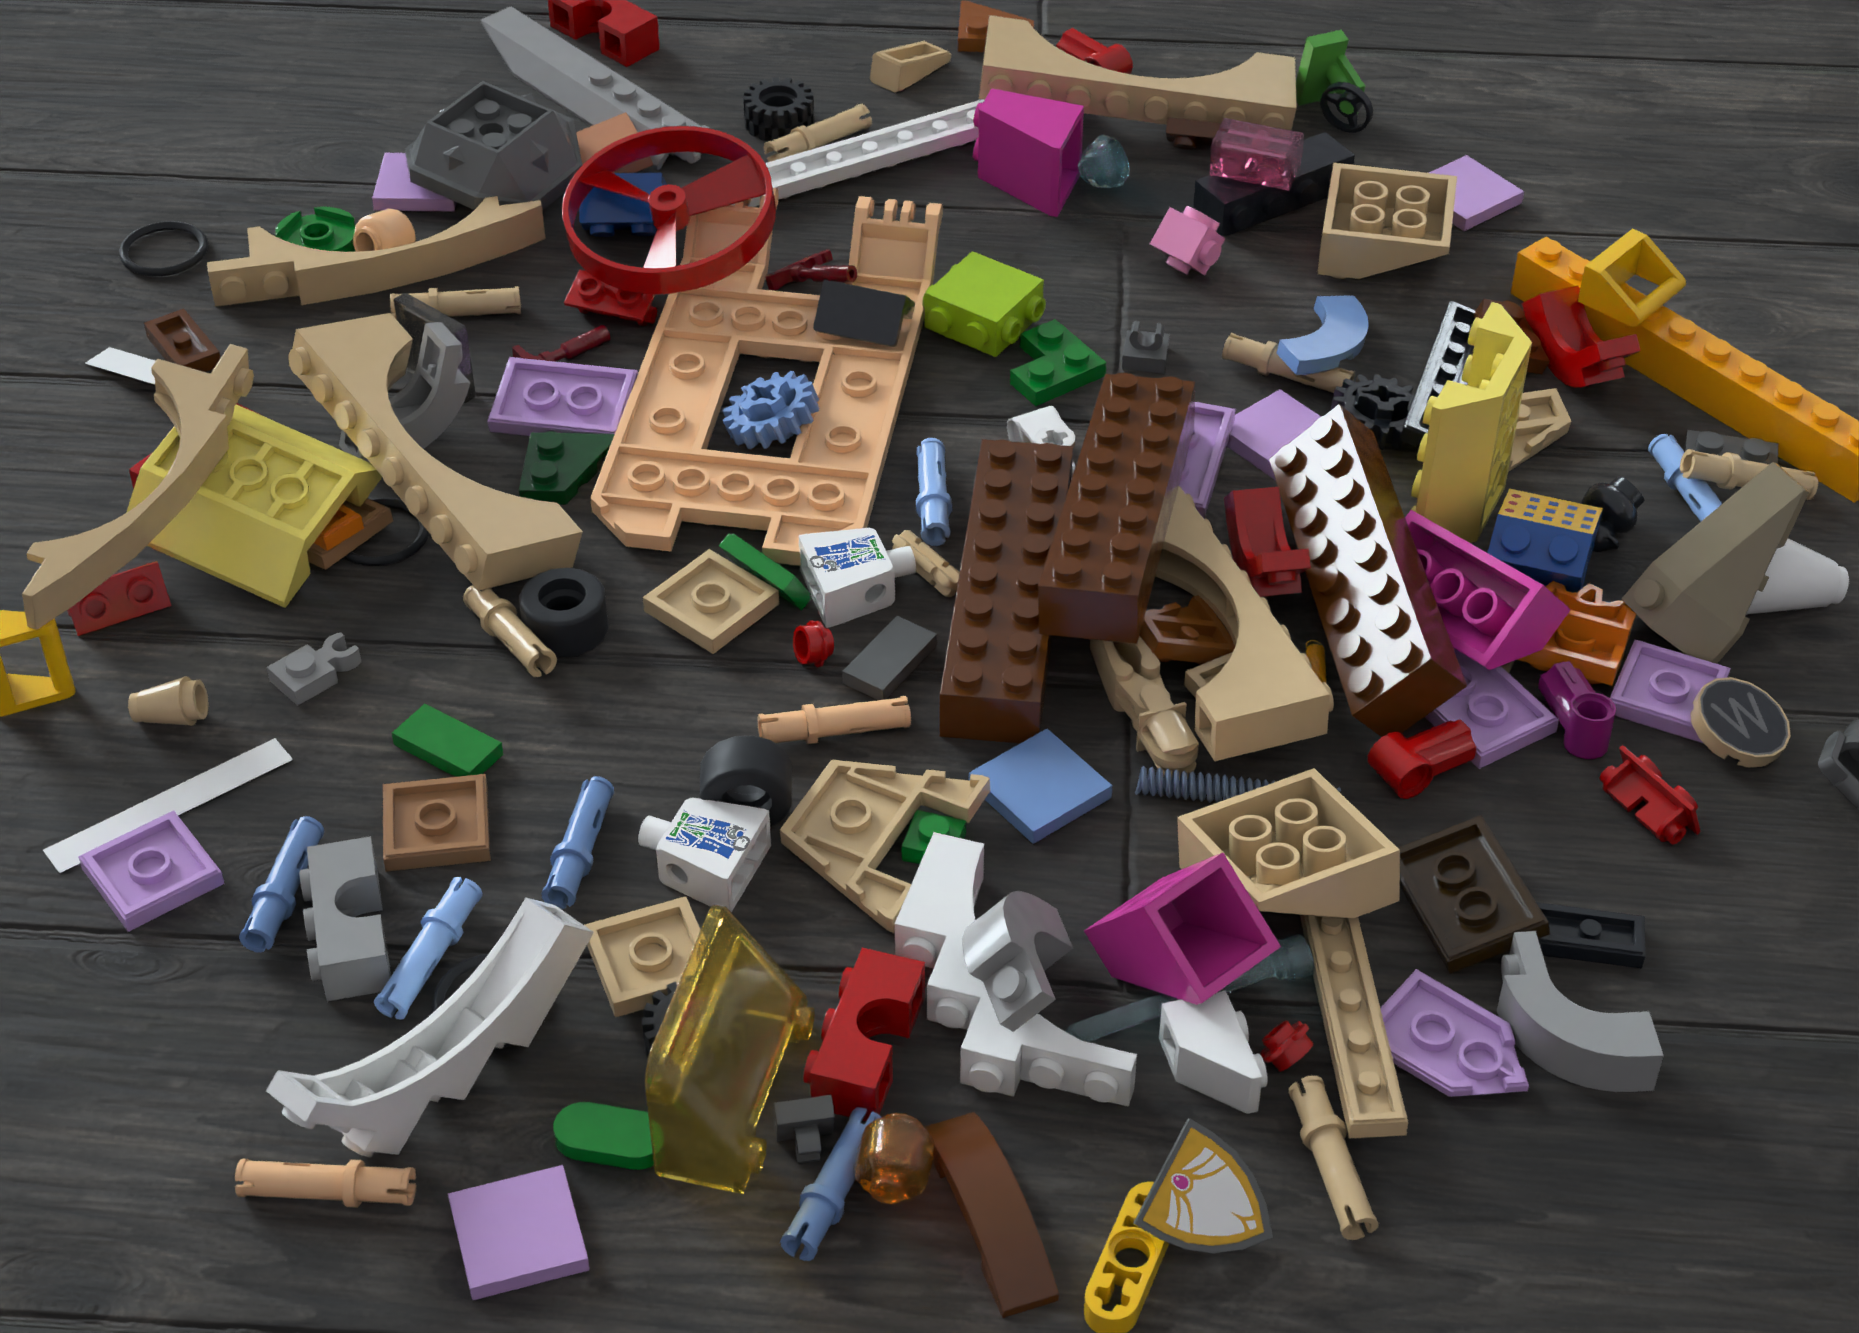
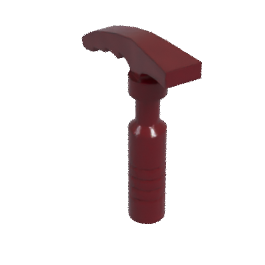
M828 249L766 275L765 278L768 289L776 291L791 281L804 282L806 279H812L814 282H823V280L854 282L857 279V269L853 265H822L833 260L831 250Z
M601 325L562 343L559 349L552 352L545 351L538 356H534L519 345L512 347V353L514 358L557 362L563 358L571 359L609 341L610 333L604 325Z

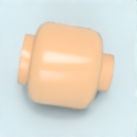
M385 209L362 217L356 224L353 237L356 252L382 250L416 242V234L412 223L405 214L396 209Z

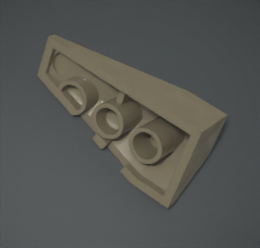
M1772 462L1654 560L1622 597V600L1653 631L1684 654L1717 664L1743 635L1750 620L1745 617L1757 590L1763 592L1769 579L1765 575L1776 550L1785 545L1809 492L1782 467Z

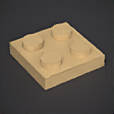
M708 549L643 597L644 612L714 654L778 606L779 590Z
M686 896L584 925L594 932L587 946L615 1018L643 1010L646 1003L653 1004L652 995L658 990L667 996V985L675 981L679 989L686 988L685 979L694 978L696 987H702L704 979L714 981V989L720 987L718 969Z

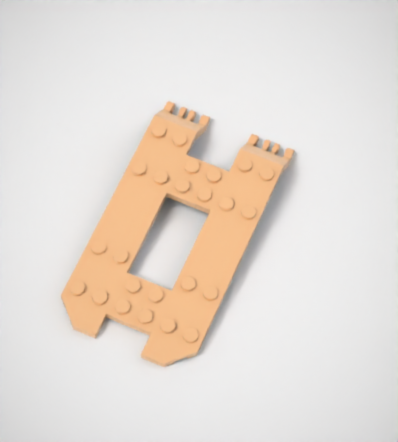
M773 188L777 209L779 191L778 188ZM765 195L760 198L759 208L748 207L751 203V199L735 203V205L731 204L690 216L686 229L684 254L680 265L707 258L737 241L748 231L759 216L764 204ZM859 196L855 207L849 265L856 267L857 279L854 282H845L844 284L906 295L915 302L912 320L903 318L898 344L895 347L815 331L813 325L820 295L762 290L766 279L765 276L768 273L772 232L757 255L735 273L698 289L668 295L590 497L592 512L626 547L672 551L682 521L702 523L705 525H720L750 530H766L767 534L763 543L762 553L776 563L801 566L798 535L868 527L925 318V309L922 305L923 296L928 287L933 285L938 235L943 214L942 204L929 203L927 205L925 224L912 222L915 218L916 205L913 201H904L900 221H895L897 215V200L895 199L885 201L883 220L871 218L874 213V200L872 197ZM739 354L756 355L762 358L776 357L803 362H820L813 383L819 397L817 404L820 409L818 412L811 414L814 420L811 424L800 425L802 433L796 437L790 458L707 450Z

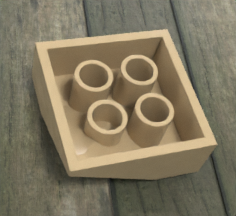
M1334 163L1317 274L1328 275L1338 279H1361L1449 254L1457 176Z
M1315 768L1177 817L1179 867L1184 869L1223 852L1259 911L1356 918L1399 901L1400 849Z

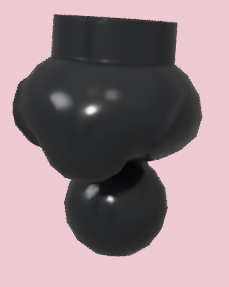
M1617 476L1610 484L1604 482L1592 485L1582 499L1581 504L1603 508L1599 530L1592 551L1602 552L1610 548L1618 549L1619 542L1615 537V533H1627L1637 523V509L1645 500L1639 490L1622 476Z

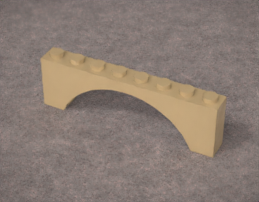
M989 15L979 99L985 100L992 88L1083 105L1085 114L1167 125L1168 117L1247 126L1248 136L1289 141L1297 108L1295 57L1257 52L1241 65L1212 75L1192 78L1144 77L1108 70L1073 57L1044 39L1027 20Z
M391 313L296 329L293 348L289 352V366L292 372L302 380L312 392L314 398L333 417L338 427L348 435L359 448L360 453L369 460L383 477L385 483L395 491L405 503L409 512L415 515L431 534L434 542L441 546L456 564L457 569L467 577L477 591L532 578L550 569L573 567L583 531L558 503L518 497L466 478L432 457L417 444L400 424L390 404L388 390L406 373L413 338Z
M1179 486L1155 577L1175 584L1194 596L1199 595L1223 622L1235 645L1230 659L1222 670L1210 682L1196 691V734L1214 761L1327 734L1329 712L1334 707L1330 687L1326 682L1319 680L1312 670L1307 655L1298 651L1291 641L1286 626L1278 623L1271 613L1267 600L1264 597H1259L1252 587L1247 572L1239 569L1232 559L1228 546L1221 544L1213 533L1210 521L1207 518H1202L1195 508L1191 495L1189 493L1185 494Z

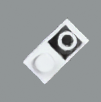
M1217 992L1198 1005L1184 1000L1162 1003L1159 1040L1176 1082L1246 1114L1258 1112L1261 1088L1267 1086L1265 1063L1259 1053H1252L1248 1043L1249 1032L1245 1016L1241 1011H1234L1227 992Z

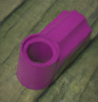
M1570 661L1555 663L1549 671L1540 676L1538 689L1565 729L1564 747L1569 753L1579 758L1596 759L1602 757L1607 753L1616 714L1615 703L1609 697L1595 693L1581 670L1574 668Z

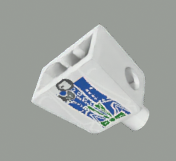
M872 528L798 535L800 572L826 628L891 606L895 601V578L916 572V563L911 547L905 546L886 551L876 530Z
M692 797L684 801L672 822L647 816L641 825L638 843L640 846L656 850L659 879L664 885L730 915L771 847L769 810Z

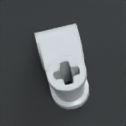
M1053 406L1012 417L1007 421L1008 437L1012 442L1052 443L1075 447L1076 436L1074 432L1063 422ZM1072 461V477H1073V474H1074V471H1075V468H1076V466H1075V464H1074L1073 461Z

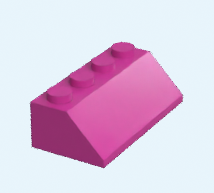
M1410 510L1405 519L1453 648L1488 670L1542 650L1571 609L1543 584L1415 511Z

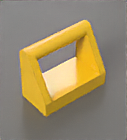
M1632 228L1585 265L1578 302L1630 327H1637L1686 286V280L1648 235ZM1634 275L1659 285L1636 305L1620 287Z
M0 610V647L39 637L50 677L7 674L0 654V717L67 699L75 694L74 682L55 618L36 630L27 627L25 612Z

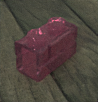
M1224 118L1212 142L1209 173L1214 176L1232 178L1234 180L1289 191L1294 177H1296L1300 169L1304 133Z

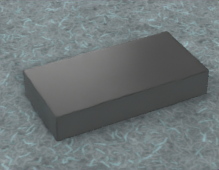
M896 616L842 671V684L874 699H887L936 648L937 633Z

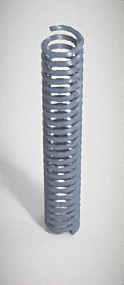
M1142 766L1135 794H1139L1142 788L1144 796L1148 794L1150 789L1152 796H1155L1158 791L1160 797H1163L1166 792L1168 798H1171L1174 793L1176 799H1179L1182 794L1184 800H1187L1190 795L1194 801L1199 793V800L1201 802L1205 800L1207 794V801L1209 803L1213 801L1214 795L1215 801L1218 803L1221 802L1222 796L1224 801L1266 786L1269 782L1265 779L1261 785L1260 780L1257 778L1252 784V779L1249 777L1246 779L1244 786L1242 776L1238 778L1236 784L1234 776L1230 777L1228 783L1226 775L1222 776L1220 782L1218 774H1215L1212 780L1210 773H1207L1204 779L1201 772L1198 773L1195 782V773L1193 771L1189 773L1187 781V772L1185 770L1181 772L1179 780V771L1177 769L1173 771L1171 779L1169 768L1165 770L1163 778L1161 767L1157 769L1155 776V769L1153 767L1149 768L1147 775V768Z

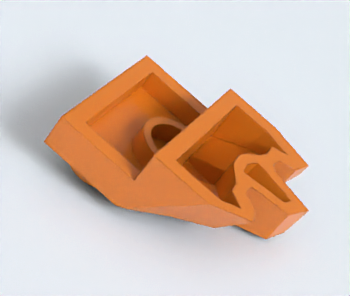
M1555 581L1550 582L1545 587L1571 610L1542 650L1517 660L1527 662L1532 667L1543 671H1549L1555 663L1570 661L1574 668L1581 670L1590 684L1604 683L1612 686L1625 653L1636 613L1622 600L1610 603L1602 601L1603 589L1590 583L1578 592L1572 593L1566 591L1563 584Z

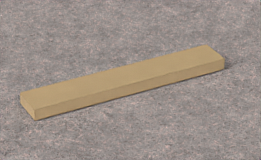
M1300 914L1349 1138L1406 1136L1408 1119L1358 917L1341 918Z

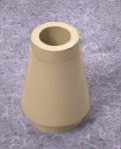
M185 676L137 693H131L128 700V708L132 720L136 723L193 726L197 720L207 717L209 702L203 682L201 680H191Z

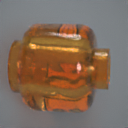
M892 1113L867 1124L860 1138L854 1164L856 1180L874 1199L882 1203L895 1204L918 1196L923 1192L929 1181L935 1153L934 1139L920 1121L906 1114Z

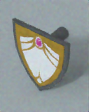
M1188 1118L1133 1224L1156 1238L1182 1249L1208 1253L1243 1250L1273 1238L1267 1204L1254 1174L1236 1150L1215 1133Z

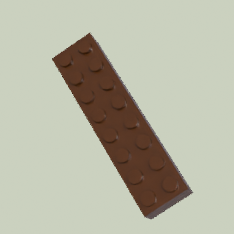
M1130 373L1105 374L1039 581V634L1138 643L1194 430L1195 381H1185L1171 376L1149 378L1137 377Z
M1339 404L1325 416L1317 419L1311 427L1289 444L1280 448L1269 461L1298 549H1309L1311 568L1305 572L1351 714L1372 731L1383 737L1392 732L1403 733L1466 688L1467 684L1372 430Z
M982 439L940 689L939 737L1022 743L1040 733L1053 635L1039 634L1038 585L1072 480L1073 446L1052 443L1012 442L1008 440Z

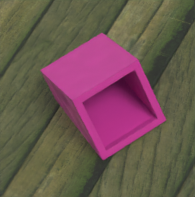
M991 88L984 102L977 104L974 113V126L979 127V136L976 139L973 150V159L978 161V178L1049 216L1058 217L1081 174L1084 106Z
M1223 852L1159 879L1084 930L1113 978L1196 1005L1205 1002L1281 947Z

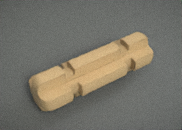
M904 530L900 535L896 534L892 540L894 543L892 549L910 546L915 558L916 572L931 585H935L934 587L945 597H952L957 592L960 572L952 565H949L944 558L925 542H921L922 540L912 531Z

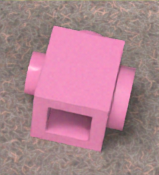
M1186 206L1183 213L1170 207L1150 245L1168 256L1166 264L1187 275L1190 269L1206 275L1209 267L1218 260L1225 238L1216 232L1220 223L1189 206Z

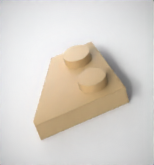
M1556 388L1522 394L1508 472L1568 433L1571 419Z

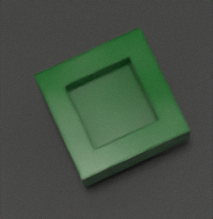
M916 810L902 844V861L920 864L933 832L964 839L966 836V820Z

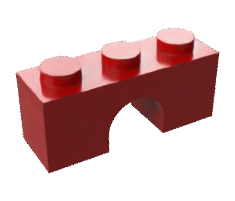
M548 0L550 27L575 40L586 34L599 32L601 54L626 67L660 49L657 16L627 0Z
M862 947L854 968L846 967L843 972L839 986L840 1002L837 1009L829 1008L825 1015L821 1031L823 1042L819 1051L811 1050L805 1064L803 1081L810 1084L811 1098L826 1095L832 1096L834 1114L850 1117L854 1109L865 1108L867 1113L862 1121H867L872 1111L880 1115L893 1081L892 1045L876 1042L868 1038L878 1034L910 1037L925 999V962Z

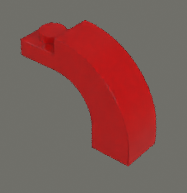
M1579 285L1541 293L1522 303L1525 318L1534 334L1540 339L1541 346L1550 360V363L1547 365L1557 379L1568 386L1585 387L1623 378L1625 376L1622 367L1626 366L1625 358L1641 351L1637 334L1602 341L1590 325L1584 304L1578 302Z
M1279 487L1230 492L1224 497V505L1233 561L1240 570L1247 572L1251 585L1259 597L1302 593L1300 573L1311 568L1309 549L1291 550L1284 530Z

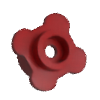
M1288 1020L1280 1023L1262 1039V1043L1266 1047L1259 1054L1266 1063L1272 1062L1279 1072L1289 1068L1300 1060L1313 1046V1042L1306 1035L1309 1027L1301 1021L1293 1025Z

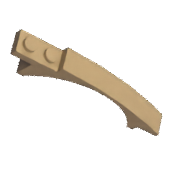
M498 196L488 197L466 218L434 236L399 247L363 252L312 249L284 241L261 227L247 228L250 257L207 262V269L215 307L300 296L301 305L376 293L444 276L544 240L545 230L541 200L499 205Z
M230 344L211 374L156 359L151 367L156 388L154 401L168 415L180 437L175 461L159 486L145 500L117 519L78 535L34 542L27 551V559L40 563L41 566L22 593L27 627L37 630L73 607L134 559L190 502L229 449L227 426L233 417L234 406L241 396L246 397L251 390L254 373L253 370L249 369L247 348Z

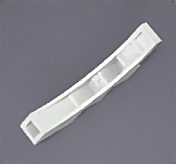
M933 832L895 922V955L925 962V967L934 968L927 983V1020L941 1023L950 1028L967 1030L961 1046L960 1083L973 1086L984 1092H997L1014 1097L1019 1081L1024 1080L1035 1083L1043 1088H1056L1088 1096L1099 1102H1112L1129 1107L1135 1085L1137 1054L1081 1041L1056 1027L1038 1013L1014 1032L999 1024L984 983L969 974L962 947L965 929L976 921L974 906L984 879V844Z
M525 898L501 938L472 975L447 1001L407 1034L382 1050L334 1071L315 1076L277 1071L266 1092L285 1106L282 1114L290 1121L308 1129H313L316 1124H322L340 1131L344 1134L341 1140L342 1143L360 1155L372 1157L374 1152L399 1155L430 1100L438 1102L441 1097L465 1100L495 1047L502 1049L506 1043L529 1047L594 932L556 905Z

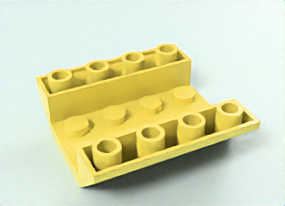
M1494 302L1489 306L1483 319L1475 318L1469 333L1468 344L1474 346L1473 355L1470 354L1467 358L1462 374V381L1467 382L1468 385L1447 380L1439 396H1431L1427 402L1423 415V424L1429 425L1428 434H1424L1417 453V461L1423 462L1422 470L1418 471L1411 491V497L1418 498L1417 505H1414L1411 510L1469 543L1478 540L1506 486L1532 346L1531 340L1504 307Z
M235 405L233 417L227 426L229 449L190 502L147 546L286 608L311 574L307 555L309 548L345 500L361 507L382 476L370 462L239 405ZM175 426L140 468L127 512L145 500L168 474L175 461L180 444V437Z

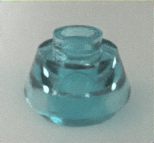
M1107 135L1098 136L1082 152L1081 160L1078 162L1082 179L1097 188H1119L1124 185L1129 176V163L1123 147L1118 140Z

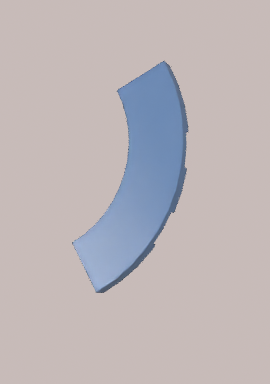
M1354 295L1317 296L1314 311L1321 319L1322 326L1306 336L1280 339L1277 354L1296 375L1313 374L1339 367L1341 360L1346 358L1349 360L1354 359L1360 353L1364 346L1369 325L1367 314Z

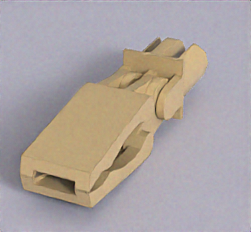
M1140 636L1137 644L1090 639V650L1113 709L1119 712L1125 711L1132 719L1131 722L1134 729L1137 730V752L1147 750L1156 767H1161L1163 770V777L1165 770L1169 768L1171 779L1173 771L1176 769L1179 771V780L1181 772L1184 770L1187 772L1188 779L1189 773L1191 771L1194 772L1196 768L1195 760L1198 756L1199 742L1185 719L1187 704L1183 702L1173 705L1170 700V694L1165 689L1160 675V661L1156 655L1152 653Z

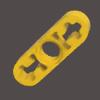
M1154 1182L1140 1183L1128 1192L1087 1285L1084 1317L1088 1326L1097 1333H1127L1135 1326L1168 1248V1242L1156 1238L1133 1224ZM1135 1248L1142 1251L1147 1256L1148 1261L1140 1267L1130 1268L1120 1264L1115 1255L1123 1249ZM1114 1284L1123 1287L1121 1305H1116L1112 1312L1102 1309V1305L1109 1303L1114 1292Z

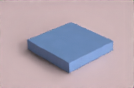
M1048 729L1041 731L969 772V781L971 774L990 778V793L985 798V801L1033 844L1112 798V785Z

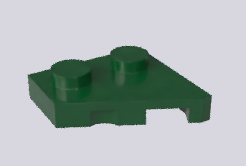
M553 431L531 432L519 487V496L567 505L578 493L579 487L588 483L598 473L597 463L608 453L615 434L557 433Z

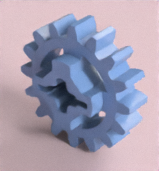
M790 371L784 377H780L779 372H774L769 380L764 381L762 377H759L748 386L744 385L741 387L743 391L741 396L730 397L729 401L732 406L723 409L726 417L723 419V423L736 445L739 446L745 443L748 449H752L758 443H761L765 449L770 446L773 440L778 439L782 444L794 434L799 435L802 433L799 426L801 424H811L814 421L811 414L818 412L820 409L817 404L819 397L812 382L808 381L806 375L803 374L796 377L795 372Z

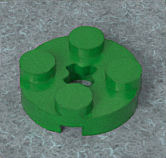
M314 207L315 214L304 217L301 216L300 210L285 217L275 229L276 237L299 246L326 251L356 252L353 244L356 227L354 217L349 212L339 208Z

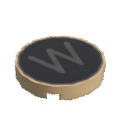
M1732 677L1716 678L1701 688L1692 703L1694 709L1690 713L1691 723L1699 739L1719 757L1725 759L1729 755L1734 759L1740 760L1737 765L1751 768L1770 764L1784 751L1791 737L1789 721L1781 706L1766 691L1750 682Z

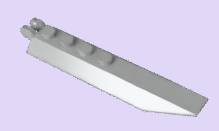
M511 6L481 19V24L514 77L589 126L596 125L626 112L637 132L668 126L709 128L694 122ZM673 152L651 156L652 167L659 170L669 154L672 156L676 155L691 164L700 160L701 153Z

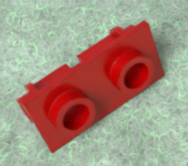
M580 269L564 301L565 306L579 308L580 313L587 314L588 312L607 316H617L621 319L638 322L640 326H646L647 323L653 324L657 318V308L651 306L656 294H642L621 290L601 282L587 271Z
M155 561L112 575L73 607L69 608L67 612L69 617L72 618L77 635L80 636L172 605L159 564Z
M1622 745L1619 751L1623 763L1617 768L1613 765L1608 766L1599 777V780L1603 783V791L1628 812L1632 811L1642 801H1645L1647 804L1635 814V817L1661 842L1678 843L1686 834V828H1684L1686 826L1698 835L1701 830L1696 814L1698 805L1694 798L1681 786L1677 785L1675 788H1672L1661 779L1662 774L1647 756L1641 754L1637 758Z

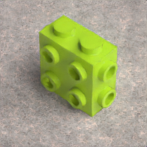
M972 251L958 264L953 265L950 271L938 282L926 290L922 301L925 309V328L980 350L983 353L997 357L1007 346L1014 344L1020 334L1033 322H1038L1042 317L1046 306V301L1043 298L1044 279Z

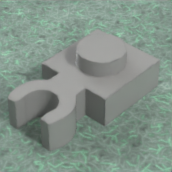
M341 632L333 634L324 641L323 647L316 651L307 644L267 666L269 680L298 706L337 684V671L345 672L356 668L361 663L359 647L354 645L347 649L344 635Z

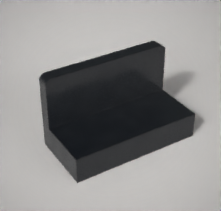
M823 280L813 329L819 333L895 347L898 344L903 318L912 320L915 302L906 295Z

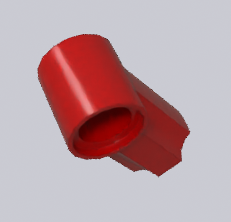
M1074 28L1063 32L1062 38L1056 44V47L1065 53L1092 65L1125 74L1132 72V58L1127 49L1120 44L1106 47Z
M1461 719L1456 721L1450 720L1409 738H1406L1401 732L1388 733L1373 745L1367 759L1369 765L1400 798L1408 799L1420 794L1427 788L1433 776L1473 760L1477 746L1472 739L1471 729Z

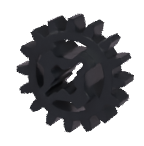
M1359 374L1357 375L1356 382L1346 378L1343 380L1342 387L1336 386L1330 411L1340 404L1373 431L1380 450H1383L1385 444L1389 443L1398 450L1401 449L1403 441L1399 440V436L1414 395H1411L1413 386L1400 387L1397 385L1398 379L1392 378L1389 380L1381 378L1379 374H1375L1373 380H1368L1365 376Z

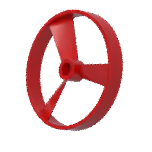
M668 126L626 136L604 147L589 158L577 170L565 191L562 216L570 249L574 257L593 277L607 285L629 292L672 294L713 284L745 266L757 255L768 240L776 218V204L768 167L751 146L730 134L710 128ZM673 152L706 153L733 161L683 187L670 184L662 185L655 188L650 194L612 173L634 161ZM594 187L649 203L653 224L657 228V232L643 268L627 266L605 259L587 248L575 234L574 223L579 207ZM765 195L764 204L759 216L748 231L737 241L707 258L676 266V232L688 225L690 216Z

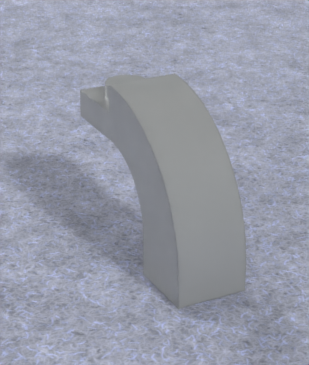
M442 322L425 323L416 370L408 384L389 399L400 424L423 449L436 440L452 423L465 401L470 386V381L458 369V365L462 362L463 357L462 344ZM342 430L339 442L340 448L344 452L369 462Z
M1023 891L1011 892L965 929L962 938L963 955L969 974L984 983L1000 1025L1014 1032L1056 999L1044 971L1071 951L1073 946L1057 909L1030 893Z
M1536 931L1514 932L1509 955H1503L1501 960L1503 984L1497 1013L1501 1019L1510 1023L1515 1038V1045L1528 1058L1546 1071L1577 1085L1612 1092L1654 1091L1664 1055L1650 1012L1602 1013L1573 1003L1562 995L1552 983Z

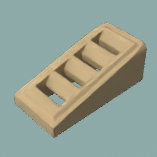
M926 41L879 51L873 54L870 80L872 83L896 93L908 88L950 62L951 53Z

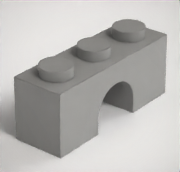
M371 836L307 847L309 869L299 870L303 899L304 901L312 900L313 903L312 908L303 909L308 941L316 940L317 948L307 949L312 981L322 980L327 1001L381 992L391 977L381 914L356 917L364 913L383 910L378 869Z

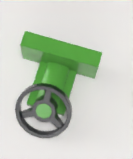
M1342 30L1307 37L1296 79L1297 103L1303 105L1320 101L1321 111L1331 125L1349 133L1362 131L1372 120L1373 106L1368 96L1364 93L1365 84L1345 56L1348 38ZM1327 101L1336 105L1339 113L1347 117L1349 124L1340 121L1333 115ZM1363 104L1366 110V120L1364 123L1357 125L1358 111Z

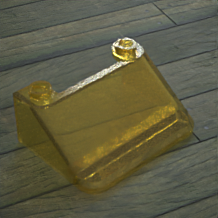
M714 904L707 913L652 1045L646 1067L645 1088L655 1174L660 1177L744 1194L751 1172L759 1174L764 1164L767 1141L766 1139L756 1137V1126L788 1042L798 1043L800 1040H809L814 1025L815 1009L808 1007L807 996L725 906Z

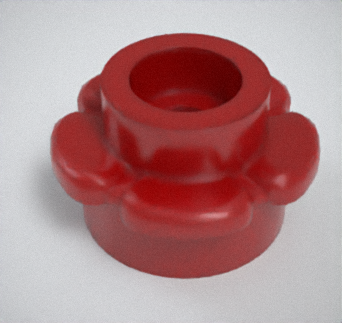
M810 620L806 625L796 627L793 634V649L799 663H814L819 668L824 665V660L833 654L834 638L830 629L825 628L820 621Z

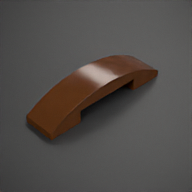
M975 1112L921 1127V1136L940 1179L947 1178L982 1256L981 1271L1002 1318L1059 1301L1056 1282L1026 1200L1003 1152L984 1122Z

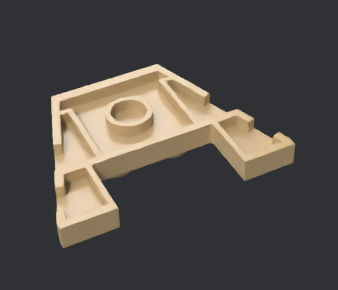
M831 760L781 827V843L882 927L894 933L896 919L911 884L877 871L876 868L921 805L954 818L966 820L969 823L990 793V778L971 774L970 781L946 778L945 771L926 770L923 776L896 773V766Z

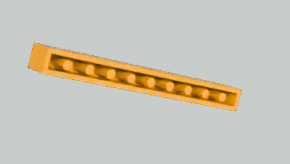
M1544 237L1518 252L1511 294L1525 302L1541 293L1578 285L1581 288L1584 267L1590 261L1561 246L1557 241ZM1626 282L1620 286L1635 305L1646 297L1645 294L1629 286ZM1584 305L1590 325L1602 341L1637 334L1641 351L1626 357L1627 365L1748 439L1758 438L1766 442L1779 443L1778 457L1799 470L1814 472L1819 482L1853 503L1859 500V421L1663 305L1637 327H1630Z

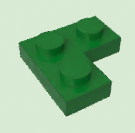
M1054 319L1020 334V348L1034 360L1010 370V384L1036 407L1103 378L1106 374V361Z

